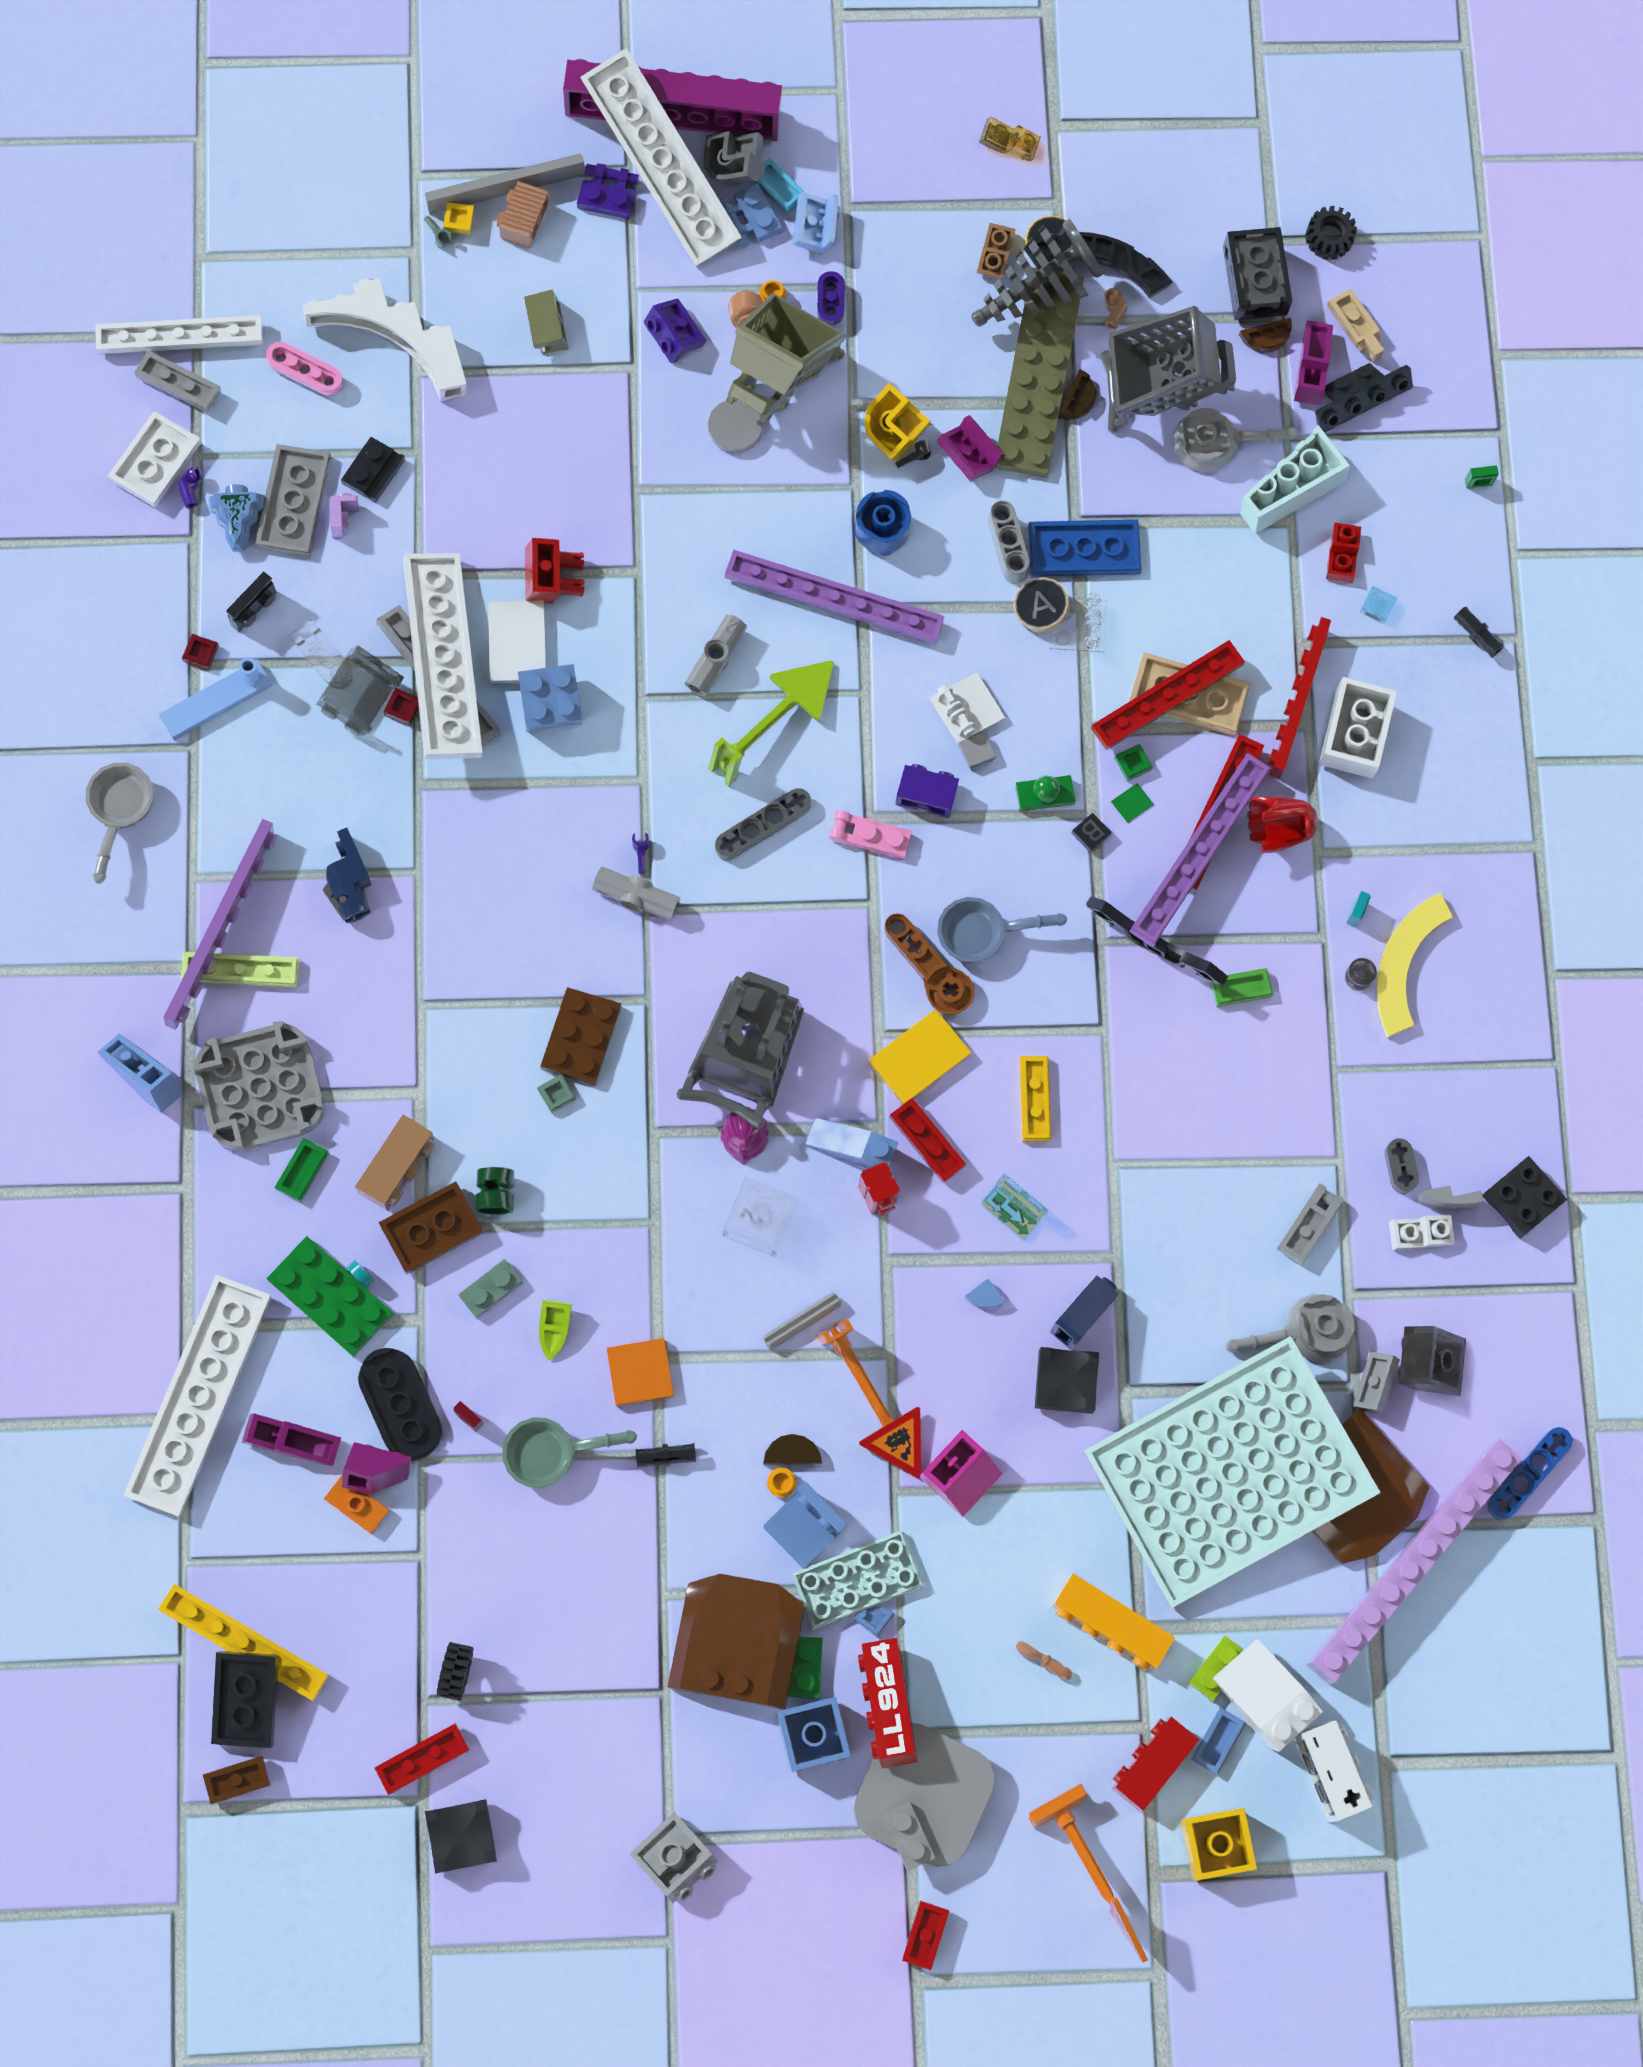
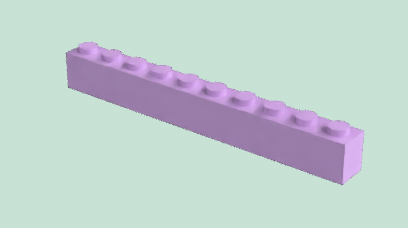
M1501 1439L1493 1442L1306 1665L1328 1685L1335 1683L1522 1458Z

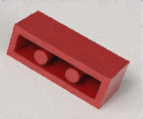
M1172 1716L1168 1717L1165 1721L1160 1718L1150 1730L1153 1737L1147 1744L1142 1741L1131 1754L1135 1759L1127 1768L1123 1765L1112 1778L1116 1782L1112 1789L1139 1812H1143L1199 1741L1196 1736Z

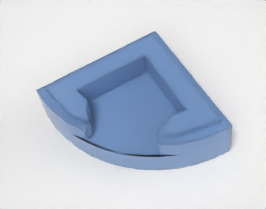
M986 1279L965 1296L969 1303L983 1308H996L1006 1302L989 1279Z
M874 1607L861 1611L853 1620L877 1638L895 1613L887 1608Z

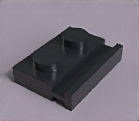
M370 436L341 478V483L376 503L404 463L405 455L398 454L391 447Z
M263 571L226 610L230 625L238 632L244 627L251 626L257 617L256 614L263 607L267 608L276 597L275 594L277 592L274 583L271 581L272 577Z

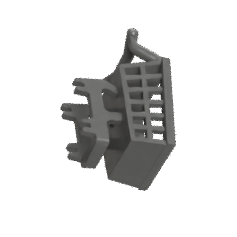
M1196 306L1109 333V348L1111 352L1104 351L1100 356L1107 375L1109 394L1107 429L1110 432H1116L1118 427L1129 422V414L1156 416L1172 407L1188 411L1190 406L1197 407V401L1214 393L1225 395L1228 393L1227 390H1235L1236 370L1233 345L1225 340L1217 341L1215 324ZM1219 359L1221 360V375H1220Z
M746 972L742 977L736 976L733 981H730L687 1073L688 1076L685 1079L684 1085L677 1090L676 1096L679 1100L706 1102L736 1113L756 1129L763 1127L764 1120L762 1118L769 1106L773 1107L804 1012L799 999L789 995V987L787 985L753 972ZM754 1024L757 1026L759 1033L753 1038H748L742 1033L743 1026ZM699 1080L758 1101L755 1112H752L742 1103L710 1091L693 1090V1087Z

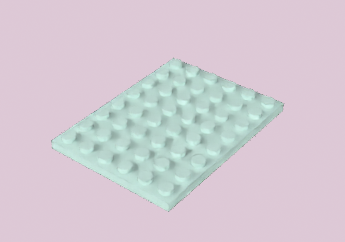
M1291 1336L1084 1450L1171 1609L1381 1493Z

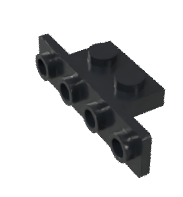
M1368 363L1326 384L1325 395L1333 402L1315 411L1317 426L1319 425L1325 433L1412 389L1411 367L1404 365L1384 375L1375 366Z

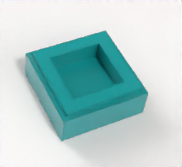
M1364 891L1359 893L1346 924L1353 927L1358 926L1371 898L1369 893Z

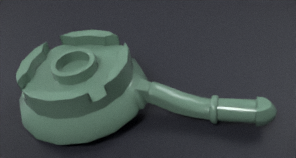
M532 1417L519 1422L508 1432L503 1443L502 1459L506 1471L516 1482L530 1488H544L557 1483L567 1473L575 1451L580 1452L606 1446L610 1448V1446L626 1443L632 1444L636 1441L637 1434L632 1430L614 1434L605 1433L604 1436L588 1438L574 1443L573 1439H570L569 1434L559 1423L548 1418Z

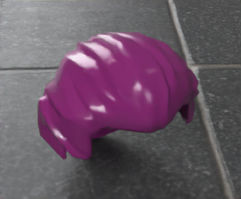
M747 1107V1108L750 1109L752 1112H755V1109H751L750 1107ZM730 1112L724 1120L723 1127H721L720 1140L723 1142L725 1150L735 1160L745 1165L750 1159L761 1154L768 1143L769 1130L767 1128V1120L763 1117V1127L756 1129L736 1113Z

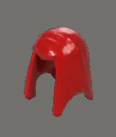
M1261 796L1252 797L1249 803L1250 811L1247 812V819L1249 821L1248 829L1251 831L1249 835L1250 841L1262 844L1261 850L1263 853H1275L1310 840L1317 830L1319 821L1317 812L1306 801L1294 798Z

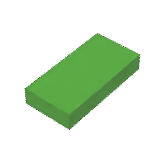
M1267 968L1229 974L1224 985L1211 982L1216 1007L1266 999L1273 996Z

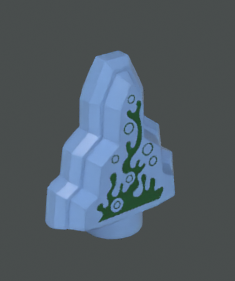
M240 484L228 485L225 487V493H218L209 497L210 511L216 514L218 525L225 529L226 541L233 552L244 551L250 539V528L257 523L258 513L263 510L265 495L248 492V488Z

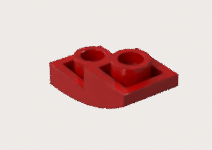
M1334 522L1325 579L1353 583L1362 527Z

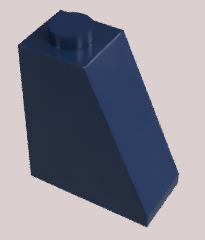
M1096 1275L1059 1317L1049 1333L1072 1351L1118 1297L1119 1293L1116 1291V1285L1108 1278L1103 1277L1101 1279Z

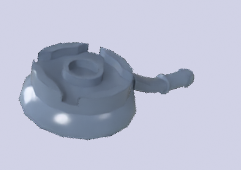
M965 897L954 900L944 908L938 919L937 934L941 946L950 956L961 962L976 963L990 958L999 950L1007 931L1013 932L1036 927L1040 929L1041 927L1048 926L1060 927L1066 924L1067 916L1062 913L1044 916L1037 915L1036 917L1022 918L1006 923L1005 919H1002L1001 913L993 904L981 898Z

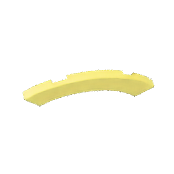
M1441 892L1419 904L1401 921L1389 938L1382 953L1376 979L1377 1008L1387 1038L1414 1026L1407 1004V973L1412 957L1424 938L1440 925L1453 918Z

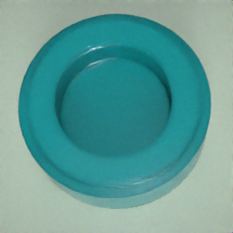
M355 1259L347 1266V1270L365 1288H368L375 1281L371 1274Z

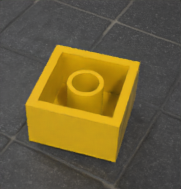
M1245 1808L1180 1820L1192 1881L1257 1869Z

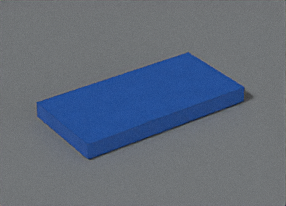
M1138 519L1033 521L1028 523L1031 577L1141 574Z

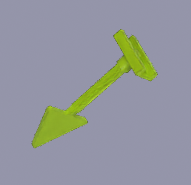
M830 660L772 673L770 680L786 693L787 697L737 743L731 745L721 737L714 744L708 769L713 772L717 767L726 774L724 783L729 787L737 778L745 752L795 705H799L811 717L819 721L834 662Z

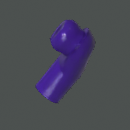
M197 466L188 469L178 483L182 500L187 509L198 505L195 490L201 483L203 471Z

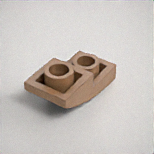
M989 223L977 269L978 274L1003 280L1016 231L1015 228Z

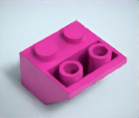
M961 1430L919 1477L963 1518L1003 1473L986 1451L965 1431Z

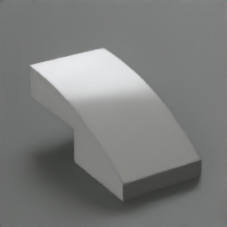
M1450 1185L1425 1190L1417 1196L1418 1203L1441 1209L1476 1208L1484 1202L1481 1190L1453 1196Z

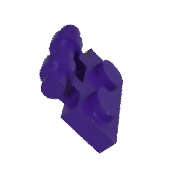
M587 163L585 174L595 177L594 181H582L577 208L630 219L636 193L635 190L626 188L628 183L638 185L640 175L630 173L629 169L621 168V170L606 168V164L597 163V165ZM604 178L618 181V185L603 184Z

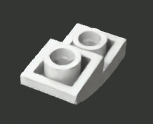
M1451 1215L1424 1216L1417 1219H1393L1389 1221L1392 1250L1455 1244Z

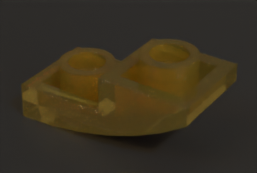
M990 116L986 119L979 143L1005 155L1032 161L1034 160L1041 136L1020 125L1012 128Z

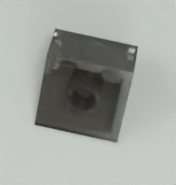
M1404 1326V1336L1401 1341V1365L1398 1370L1399 1384L1419 1391L1461 1396L1466 1338L1436 1326Z

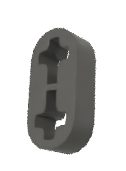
M1396 1138L1386 1146L1385 1160L1392 1188L1400 1194H1407L1417 1186L1419 1176L1411 1144L1403 1138ZM1396 1145L1400 1150H1405L1406 1152L1401 1157V1164L1398 1155L1392 1154ZM1401 1169L1404 1170L1405 1177L1412 1180L1407 1184V1187H1405L1403 1182H1398V1179L1402 1176Z

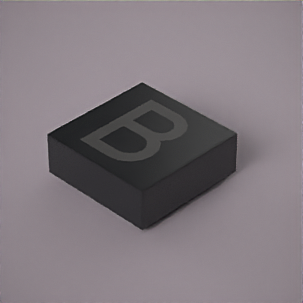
M1091 813L1071 833L1091 853L1110 837L1112 832L1094 813Z

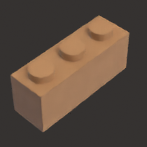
M402 1114L355 1185L357 1193L386 1211L390 1205L395 1206L403 1194L401 1188L407 1180L411 1182L419 1170L417 1164L422 1156L428 1157L435 1146L433 1132Z

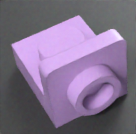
M349 493L329 496L332 538H344L343 528L349 527L348 512L359 511L358 496Z

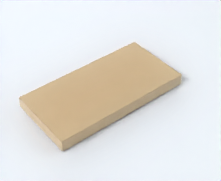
M1143 652L1129 701L1186 667L1187 664ZM1226 676L1163 716L1235 736L1250 683Z

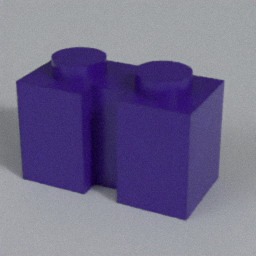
M919 764L905 765L895 805L915 810L920 808L927 810L930 814L950 818L959 778H955L952 773L946 771H939L938 773L928 771L926 767Z

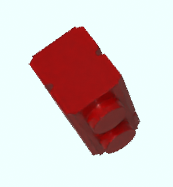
M882 1162L862 1171L858 1183V1189L862 1197L866 1198L865 1203L870 1213H879L880 1216L896 1209L895 1204H897L900 1192L895 1178H891L892 1172L887 1163Z

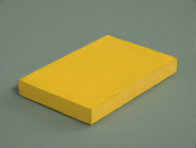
M935 1009L870 1058L868 1063L903 1105L909 1099L917 1097L971 1055V1051Z

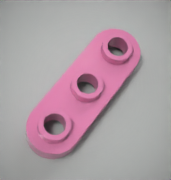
M276 342L268 348L266 357L269 366L273 370L326 396L335 395L342 389L343 379L337 368L284 342ZM279 357L286 358L283 362L277 361ZM303 369L310 370L307 374L301 373ZM327 381L334 382L331 386L325 385Z

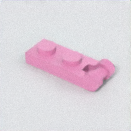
M842 810L835 812V826L830 830L828 837L830 840L905 860L912 830L851 815ZM846 825L854 827L853 834L845 832Z

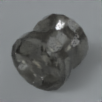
M1367 958L1355 959L1345 972V982L1351 989L1356 991L1367 989L1376 978V966Z

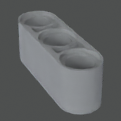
M999 500L991 506L988 526L1004 579L1009 583L1018 584L1026 578L1029 557L1013 505L1008 501ZM1004 514L1008 519L999 520L995 515ZM1011 539L1015 544L1006 545L1002 540ZM1018 564L1022 569L1015 571L1009 565Z

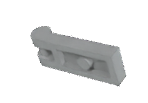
M1321 1183L1315 1188L1277 1247V1250L1300 1265L1304 1262L1344 1200L1338 1194L1334 1196L1326 1191L1327 1187ZM1319 1200L1328 1205L1326 1211L1316 1205Z

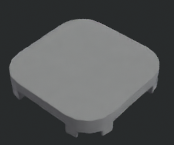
M275 1021L273 1025L220 1039L213 1037L205 1041L206 1044L198 1051L197 1057L194 1060V1072L208 1128L214 1140L223 1148L231 1151H246L296 1138L313 1131L321 1122L324 1114V1100L311 1049L304 1033L296 1026L284 1023V1021Z
M912 1722L918 1762L882 1769L879 1759H873L855 1797L853 1806L855 1821L861 1831L868 1837L897 1850L882 1814L910 1801L935 1856V1859L926 1864L935 1867L951 1865L959 1860L967 1850L988 1803L995 1781L993 1767L988 1759L977 1750L924 1725Z

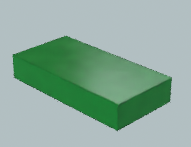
M303 1138L276 1183L275 1190L301 1203L327 1159L329 1151Z

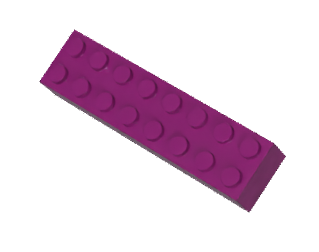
M567 59L563 84L565 116L606 121L580 78L602 63L588 62L584 59ZM638 66L676 129L713 134L730 131L734 136L759 132L763 140H778L782 85L769 81L760 83L744 78L735 80L722 78L718 75L702 76L692 72L677 73L661 68L652 70Z

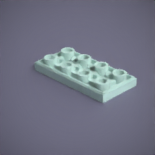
M902 1530L791 1573L801 1602L806 1605L805 1612L812 1630L924 1587Z

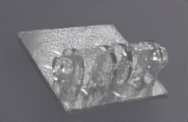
M1090 593L1089 598L1069 597L1070 609L1068 615L1066 614L1063 623L1059 627L1050 631L1049 649L1104 653L1107 600H1102L1098 593Z

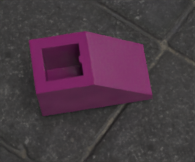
M354 1442L343 1469L342 1487L371 1495L408 1480L411 1457L399 1452L376 1448L369 1444Z

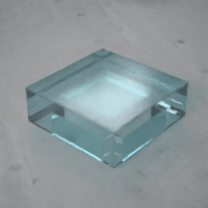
M1372 586L1360 613L1385 624L1397 597Z

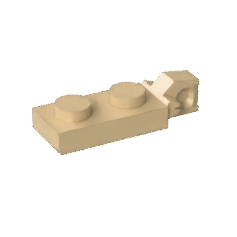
M1349 289L1329 300L1327 307L1354 346L1360 352L1365 350L1366 355L1372 362L1382 358L1384 349L1379 343L1382 340L1379 334L1380 329L1353 290Z

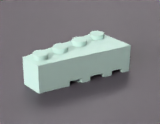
M1318 425L1305 441L1302 440L1286 459L1283 458L1269 475L1266 474L1243 496L1240 515L1256 534L1346 483L1350 465Z

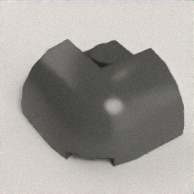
M730 131L706 135L703 158L704 169L710 178L723 185L759 181L763 177L766 168L761 163L763 137L759 132L734 136Z

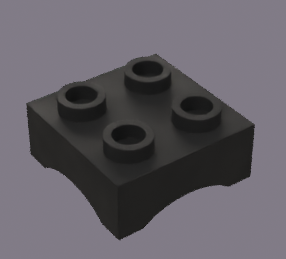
M1530 1156L1526 1157L1482 1195L1485 1201L1505 1219L1519 1239L1524 1237L1567 1200Z
M1040 1347L1038 1352L1034 1408L1093 1414L1096 1410L1099 1352Z
M486 1799L425 1811L436 1874L497 1861Z

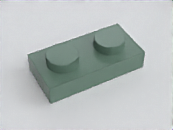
M503 1259L459 1293L458 1296L474 1317L478 1319L523 1284V1281L509 1263Z

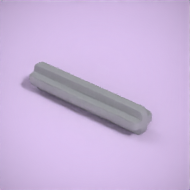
M831 1292L763 1336L765 1345L770 1350L779 1346L841 1306L840 1299L834 1292Z

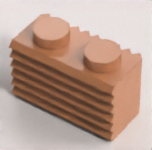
M520 181L517 182L515 189L510 188L506 199L507 209L505 212L501 211L497 219L500 237L513 243L516 242L518 245L521 244L531 248L550 202L549 191Z

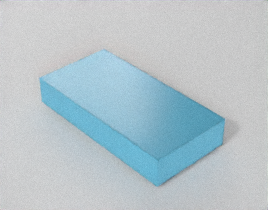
M769 158L763 163L766 167L763 177L759 181H754V183H758L761 190L788 214L797 207L798 195L804 191Z

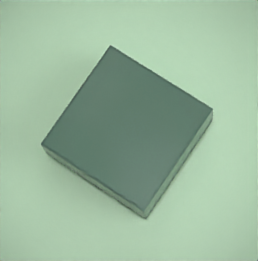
M563 1074L537 1087L551 1114L576 1100Z

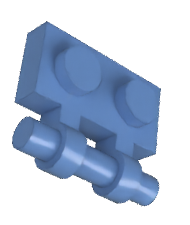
M758 183L735 193L734 200L736 204L734 205L730 204L726 197L719 199L742 237L738 241L741 248L750 245L751 242L748 236L752 234L759 243L782 233V226ZM743 215L747 224H740L737 216Z

